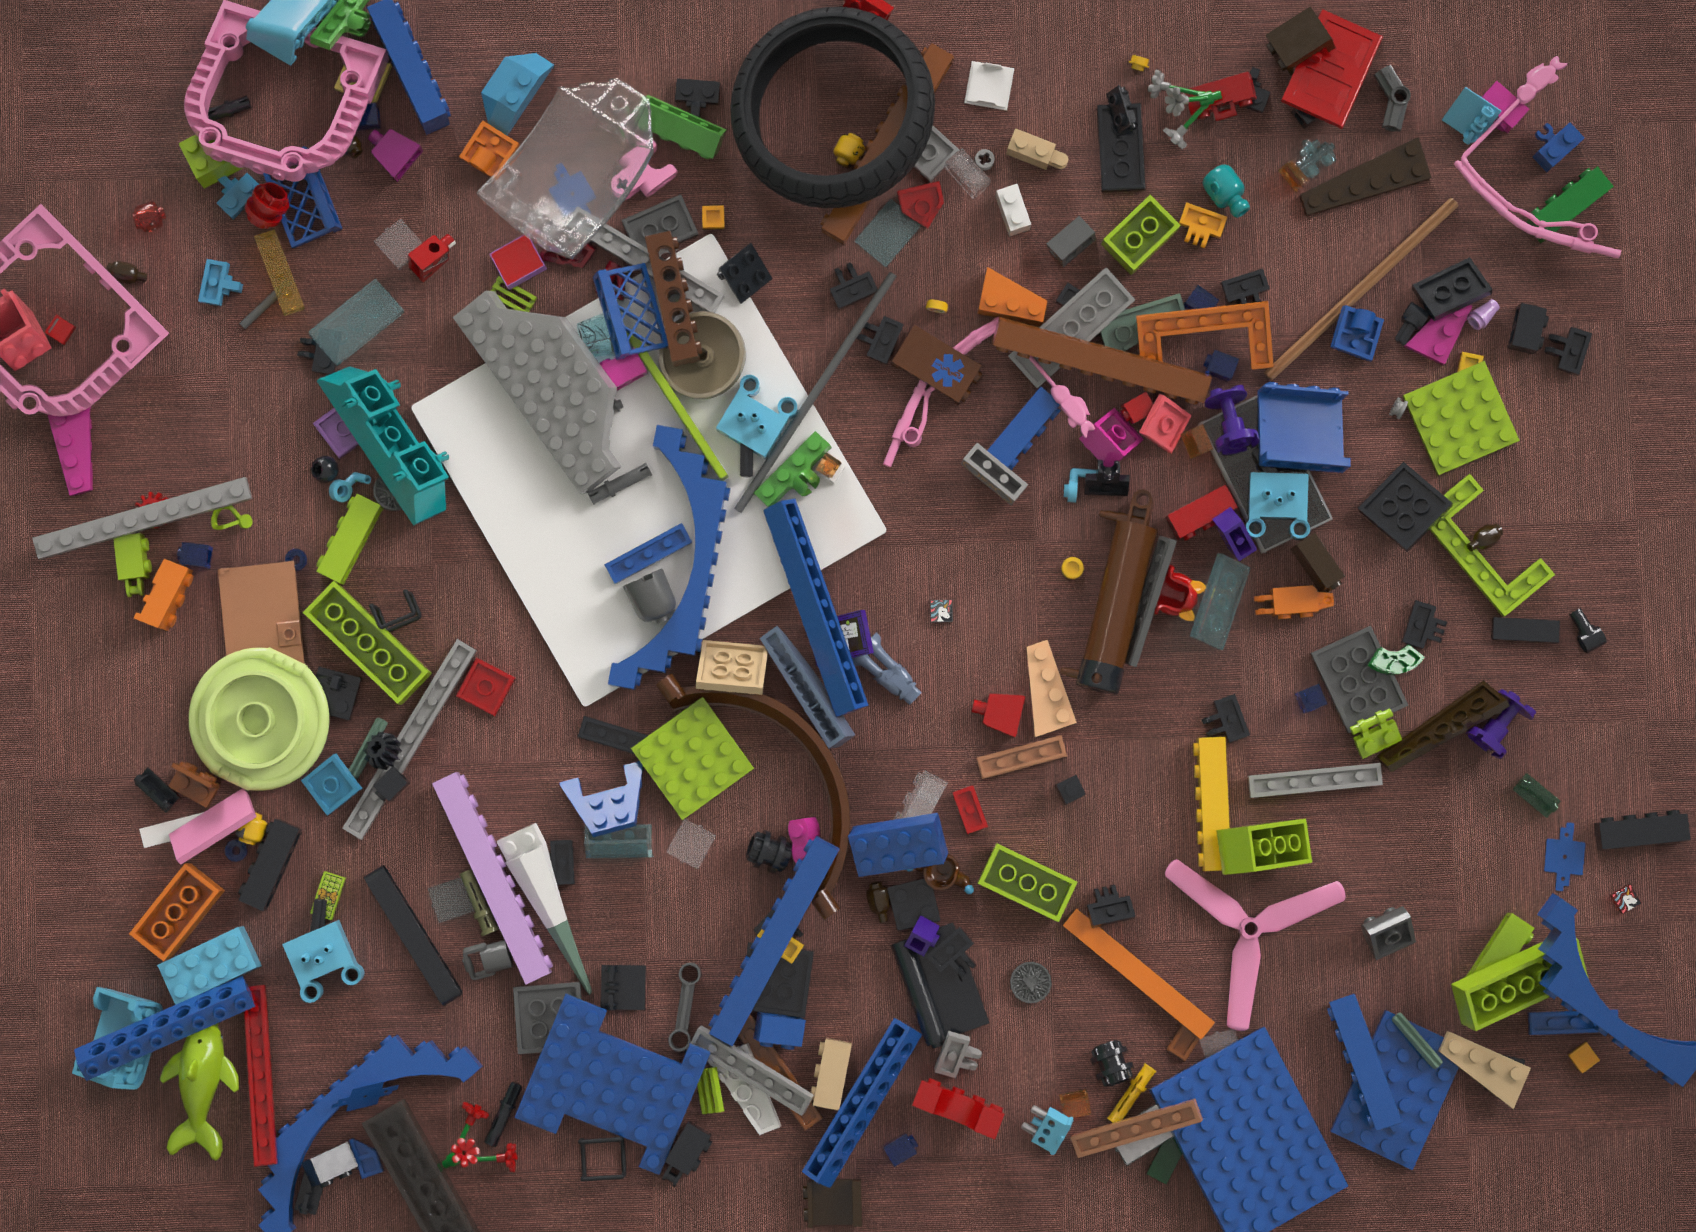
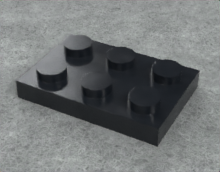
M1470 257L1412 285L1413 292L1434 322L1491 295L1493 290Z

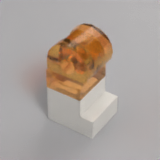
M825 453L816 467V472L835 484L845 466L832 455Z

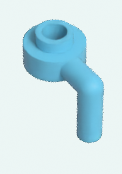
M1072 468L1070 470L1069 484L1064 485L1063 497L1068 498L1067 502L1076 503L1078 477L1085 478L1086 474H1096V470Z
M354 472L346 480H334L329 487V495L335 501L345 502L352 495L353 484L357 481L369 484L371 477Z

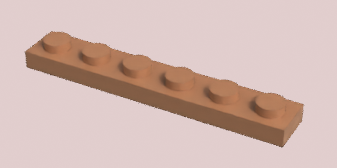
M1192 1099L1072 1135L1070 1138L1077 1157L1080 1158L1203 1121L1196 1099Z

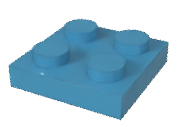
M333 754L301 780L327 816L363 789L337 754Z

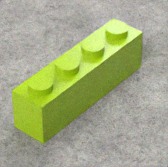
M356 494L355 497H351L347 504L348 512L345 517L342 516L338 521L337 528L339 529L335 536L332 535L326 546L328 550L325 556L321 555L316 565L318 567L316 572L342 585L345 584L383 510L381 505L359 494Z
M1507 913L1466 977L1519 953L1523 945H1527L1532 940L1534 927L1513 913Z

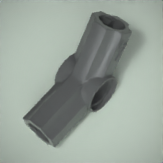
M1389 65L1374 74L1375 79L1388 98L1382 128L1392 132H1400L1411 93L1402 84L1393 67ZM1394 94H1401L1404 101H1397Z

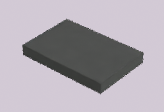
M681 194L621 220L628 237L646 248L645 236L671 231L673 237L677 236L678 243L699 235Z

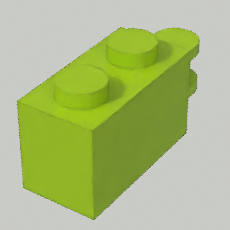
M141 533L129 534L113 539L118 580L125 582L127 597H132L134 594L144 596L143 579H149V573L152 572L151 561L147 560V551H149L148 539ZM137 580V585L132 586L131 581Z

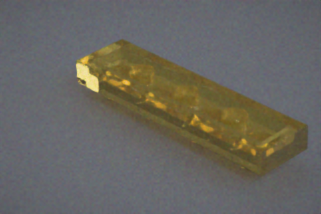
M275 229L255 235L256 245L283 315L286 316L304 310L302 299Z

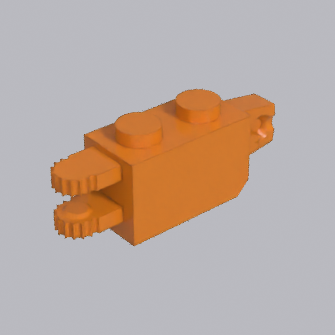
M1313 585L1272 588L1270 595L1254 596L1255 602L1271 601V609L1260 608L1255 610L1256 615L1272 614V616H1278V620L1291 619V615L1300 614V618L1313 617V613L1321 609L1334 606L1333 593L1317 592Z

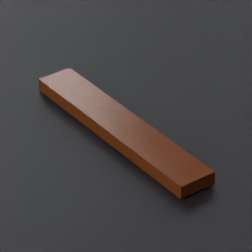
M750 1014L738 1035L744 1044L749 1043L755 1059L801 1087L774 1047L761 1046L760 1042L754 1039L756 1021ZM812 1101L802 1116L790 1109L804 1131L823 1119L818 1109L813 1106Z

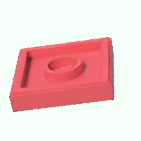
M1159 394L1139 433L1164 451L1172 454L1192 415L1166 396Z

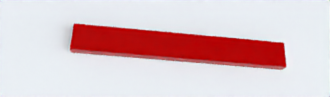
M266 985L249 987L255 1007L244 1011L254 1167L278 1164Z

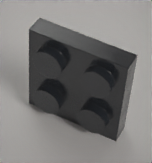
M925 879L887 887L898 931L914 927L920 915L932 922L940 921L933 888L926 883Z

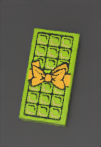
M324 871L315 899L327 900L325 918L333 920L346 878Z

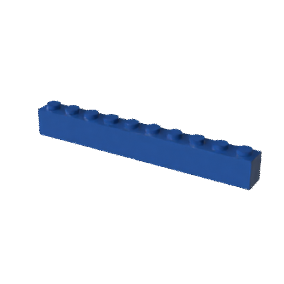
M796 499L780 501L764 509L763 512L836 717L850 714L869 705Z
M818 836L815 837L814 841L809 839L803 850L807 854L803 860L798 859L793 868V871L796 872L794 878L787 879L782 889L785 891L783 898H777L772 907L775 913L772 918L767 917L761 927L764 930L762 937L755 938L751 949L754 950L751 957H745L740 966L743 969L740 977L735 975L729 987L733 989L731 994L723 997L719 1005L722 1008L719 1016L714 1014L708 1025L712 1027L709 1032L710 1035L733 1046L840 848Z

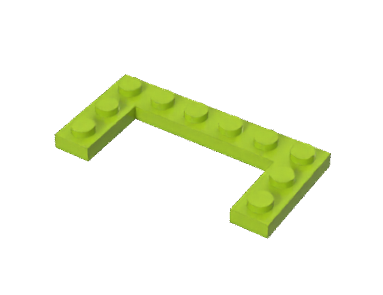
M1468 474L1444 494L1453 503V506L1430 531L1497 611L1505 617L1555 574L1542 558H1539L1507 585L1477 549L1472 552L1468 550L1467 544L1470 543L1469 539L1451 519V517L1484 491L1476 480Z

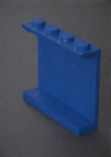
M1276 382L1264 384L1258 390L1259 466L1343 473L1351 467V460L1344 457L1342 400L1348 395V391H1341L1339 388L1320 389L1318 386L1306 388L1299 387L1297 384L1284 386L1278 385Z

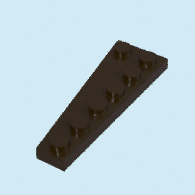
M1419 137L1300 194L1305 215H1313L1430 180L1432 177Z
M1483 680L1403 737L1402 741L1393 744L1377 757L1390 772H1393L1493 715H1499L1510 705L1507 699Z

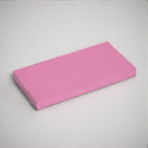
M240 789L169 834L176 860L180 865L256 818L247 790Z

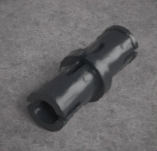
M247 95L230 102L226 100L224 104L209 108V120L215 121L227 116L231 118L236 113L252 109Z

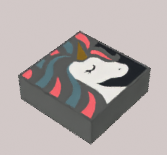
M930 600L931 623L953 622L952 600Z

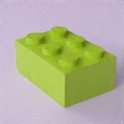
M1149 195L1103 239L1101 245L1132 275L1179 230L1181 225Z

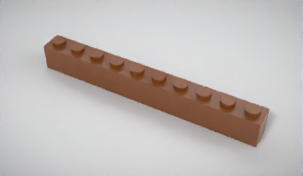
M931 43L929 48L925 47L921 55L929 69L935 93L952 65L954 56ZM903 84L897 93L899 98L896 104L892 102L886 112L888 115L885 122L881 121L875 130L877 136L874 141L869 140L865 147L866 154L863 159L859 158L853 168L854 170L877 158L896 137L907 109V85ZM871 200L854 206L833 208L830 215L826 213L820 223L822 225V233L845 245Z
M1002 317L998 319L992 340L996 350L1008 353L1009 350L1016 351L1017 355L1029 359L1030 356L1038 357V361L1045 364H1051L1052 361L1059 363V367L1072 370V367L1081 369L1080 373L1093 376V373L1102 375L1101 378L1107 381L1114 382V379L1122 381L1123 385L1135 387V384L1143 386V390L1151 393H1156V390L1165 392L1164 396L1177 399V396L1185 398L1186 402L1195 405L1198 402H1205L1212 379L1209 374Z

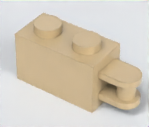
M1015 128L1006 155L1047 170L1048 165L1057 169H1064L1068 163V156L1054 150L1056 144Z

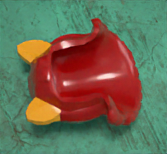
M1169 565L1154 614L1158 615L1160 610L1167 615L1179 616L1186 621H1194L1195 616L1192 609L1197 604L1198 594L1202 593L1206 586L1200 581L1191 580L1184 574L1174 573L1175 567Z

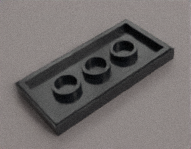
M1141 103L1131 104L1132 106L1127 108V110L1134 111L1136 121L1138 122L1136 125L1137 129L1133 131L1126 129L1121 134L1117 132L1110 106L1097 105L1101 192L1145 190Z

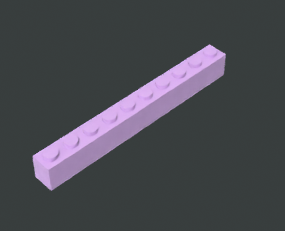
M455 772L432 783L525 984H529L552 973L550 969L553 967L551 959L548 955L544 956L542 952L543 942L539 935L535 936L532 930L534 923L530 915L526 916L522 909L525 907L524 901L520 894L517 896L513 889L516 886L512 876H507L504 870L506 863L502 855H497L494 847H497L496 841L492 834L488 836L485 829L488 826L484 816H479L476 807H478L476 798L473 794L469 795L467 787H469L465 775Z

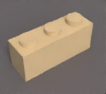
M826 1038L825 1043L820 1042L818 1055L822 1056L821 1065L816 1064L814 1077L818 1078L817 1086H812L811 1093L814 1095L812 1098L814 1100L813 1106L834 1110L840 1109L852 1046L851 1042Z

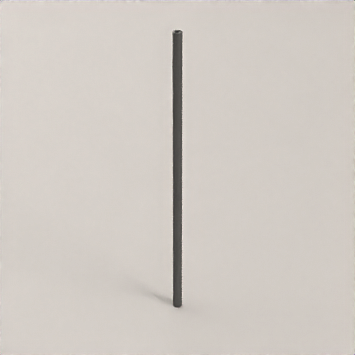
M892 272L888 273L735 506V510L740 513L743 512L753 497L754 492L758 489L897 276Z

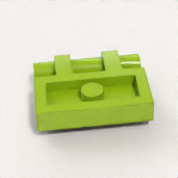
M1390 708L1383 712L1381 710L1374 713V716L1366 720L1361 719L1356 722L1357 724L1349 727L1353 735L1361 733L1353 737V740L1362 759L1402 741L1396 722L1393 719L1386 721V719L1393 717ZM1378 724V726H1376V727H1374V728H1372V729H1370V730L1368 729V728H1370V727H1372V726Z

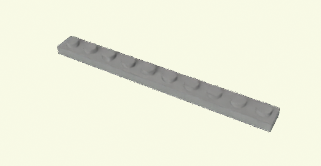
M246 477L32 539L37 558L42 560L252 499L248 480Z
M458 639L397 737L399 742H401L400 749L402 752L398 754L400 760L394 761V767L401 774L405 771L477 650ZM389 766L387 770H377L342 829L363 840L385 804L375 794L377 790L373 786L392 766Z

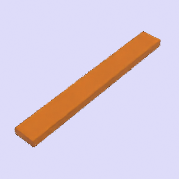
M1077 908L1062 925L1199 1039H1202L1215 1022L1104 930L1100 927L1092 928L1090 919Z

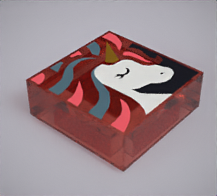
M1631 884L1610 894L1621 914H1625L1642 904Z

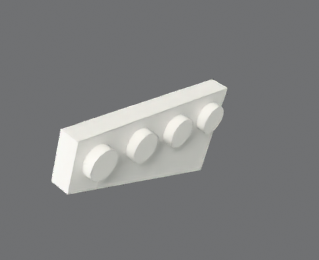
M749 1043L737 1047L754 1057ZM708 1058V1063L710 1066L717 1067L718 1077L730 1090L732 1097L742 1107L744 1114L759 1135L781 1127L769 1095Z

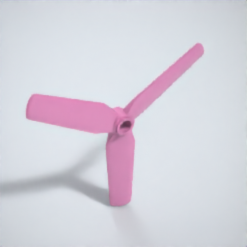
M1177 859L1172 861L1165 871V876L1220 923L1239 931L1240 937L1232 953L1227 1027L1237 1031H1245L1249 1028L1261 958L1258 937L1261 933L1278 932L1341 903L1346 898L1342 884L1336 881L1270 905L1256 917L1252 918L1247 916L1236 900ZM1252 922L1255 925V931L1253 934L1248 935L1245 932V925Z

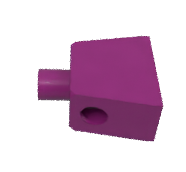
M375 129L368 137V140L375 145L371 151L372 155L396 182L401 179L423 152L419 144L392 129L388 130L384 136Z

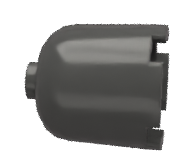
M663 569L643 576L645 581L641 578L623 586L637 616L642 621H656V624H659L669 619L667 615L674 610L676 601Z

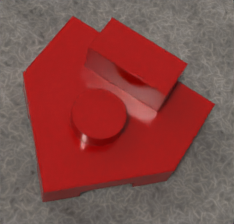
M940 181L897 191L901 212L928 229L944 204Z

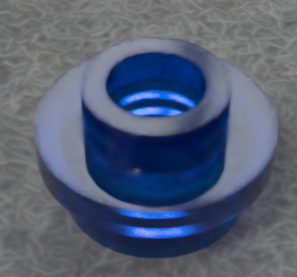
M292 549L286 554L285 562L293 561L295 556H299L300 562L294 566L295 571H299L306 566L307 556L300 549Z
M231 840L225 847V855L231 861H241L247 855V846L239 840ZM236 846L240 848L238 855L233 853V848Z

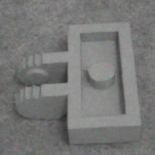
M948 1031L934 1071L935 1073L956 1078L959 1068L975 1071L978 1065L976 1061L964 1058V1056L979 1059L981 1058L982 1051L968 1046L970 1043L969 1036Z

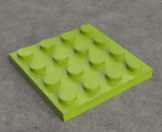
M1485 361L1402 396L1404 401L1408 402L1407 408L1437 476L1520 441Z
M703 697L631 748L682 820L754 769Z

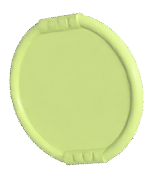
M270 647L248 648L236 651L220 659L200 679L189 707V731L193 746L201 761L210 770V773L247 791L272 790L297 780L316 762L328 736L329 707L324 690L316 676L308 668V665Z

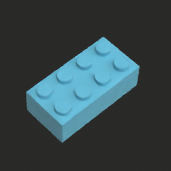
M240 926L157 966L176 1005L247 974L262 965L245 927Z

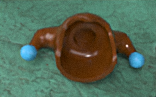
M949 854L944 864L913 868L916 871L923 872L926 883L933 889L945 890L952 885H957L965 889L967 894L974 892V887L971 885L969 877L960 872L958 862Z

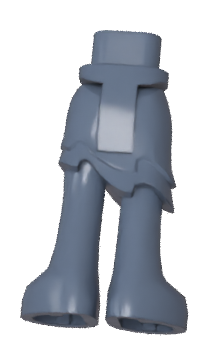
M876 632L871 637L874 651L872 654L887 669L882 670L869 655L852 658L854 665L867 669L875 676L872 679L876 680L878 684L882 685L893 695L899 696L900 700L904 699L910 705L922 692L915 686L917 683L913 682L907 670L884 651L881 646V637Z

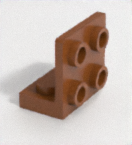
M189 762L173 763L171 767L177 771L169 787L208 808L221 784L216 782L217 778L207 772H197L198 767Z

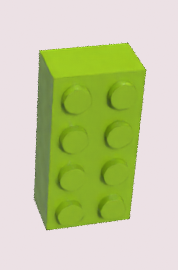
M996 843L977 884L1059 922L1077 885V881Z

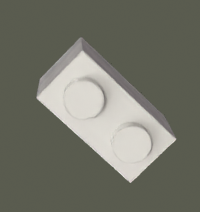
M1018 184L997 190L995 197L1009 237L1030 230L1031 222Z

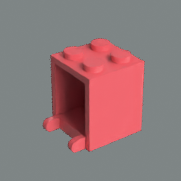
M4 288L1 290L3 296L0 297V357L14 371H17L32 360L43 355L52 347L34 313L13 290L8 292Z

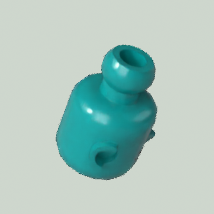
M1226 164L1219 165L1204 177L1203 187L1218 208L1229 206L1230 213L1236 218L1243 216L1249 211V202L1241 197L1245 186L1231 166Z

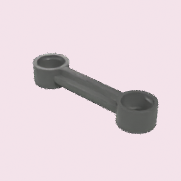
M693 962L685 963L679 970V978L682 985L675 1030L668 1039L670 1047L678 1052L686 1050L691 1043V1035L688 1032L692 1001L695 983L701 978V969ZM689 965L695 967L698 971L697 979L691 982L685 981L682 977L683 969ZM677 1032H684L688 1036V1042L683 1048L676 1047L672 1042V1037Z

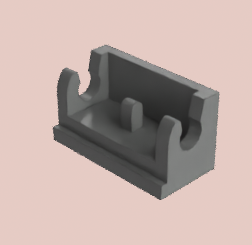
M1078 216L1046 245L1050 249L1049 252L1064 268L1096 240L1094 230Z

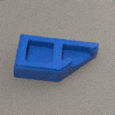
M354 1138L349 1139L362 1179L384 1171L377 1149Z

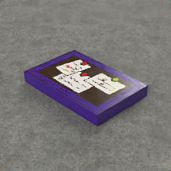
M865 610L837 616L851 658L874 653Z

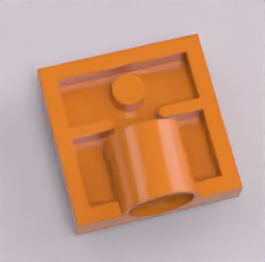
M482 120L459 157L497 181L520 144Z

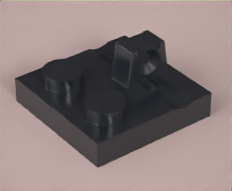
M318 667L316 678L326 695L329 715L351 721L362 678Z

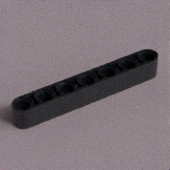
M381 865L364 876L368 887L440 1003L446 1006L463 995L462 989L387 868Z

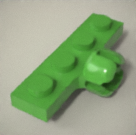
M339 0L310 36V43L331 50L344 33L349 32L357 37L364 36L365 32H368L371 22L369 20L370 15L362 9L369 0Z
M815 431L754 494L767 507L776 504L791 489L797 491L801 496L810 495L812 491L808 489L806 484L809 483L816 489L820 482V478L812 468L832 448L831 445Z

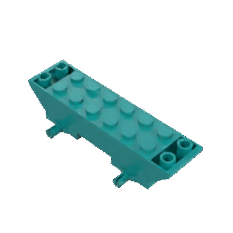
M347 367L319 378L317 383L413 526L446 510L445 480L449 476L443 469L441 462L449 460V454L446 455L447 452L444 451L436 455L430 450L425 441L419 443L396 409L400 404L395 398L393 390L401 387V383H398L399 380L387 383L377 369L367 372L354 367Z

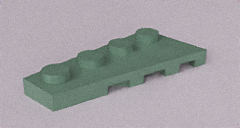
M1180 293L1124 310L1100 332L1103 345L1126 351L1138 344L1136 316L1185 310Z

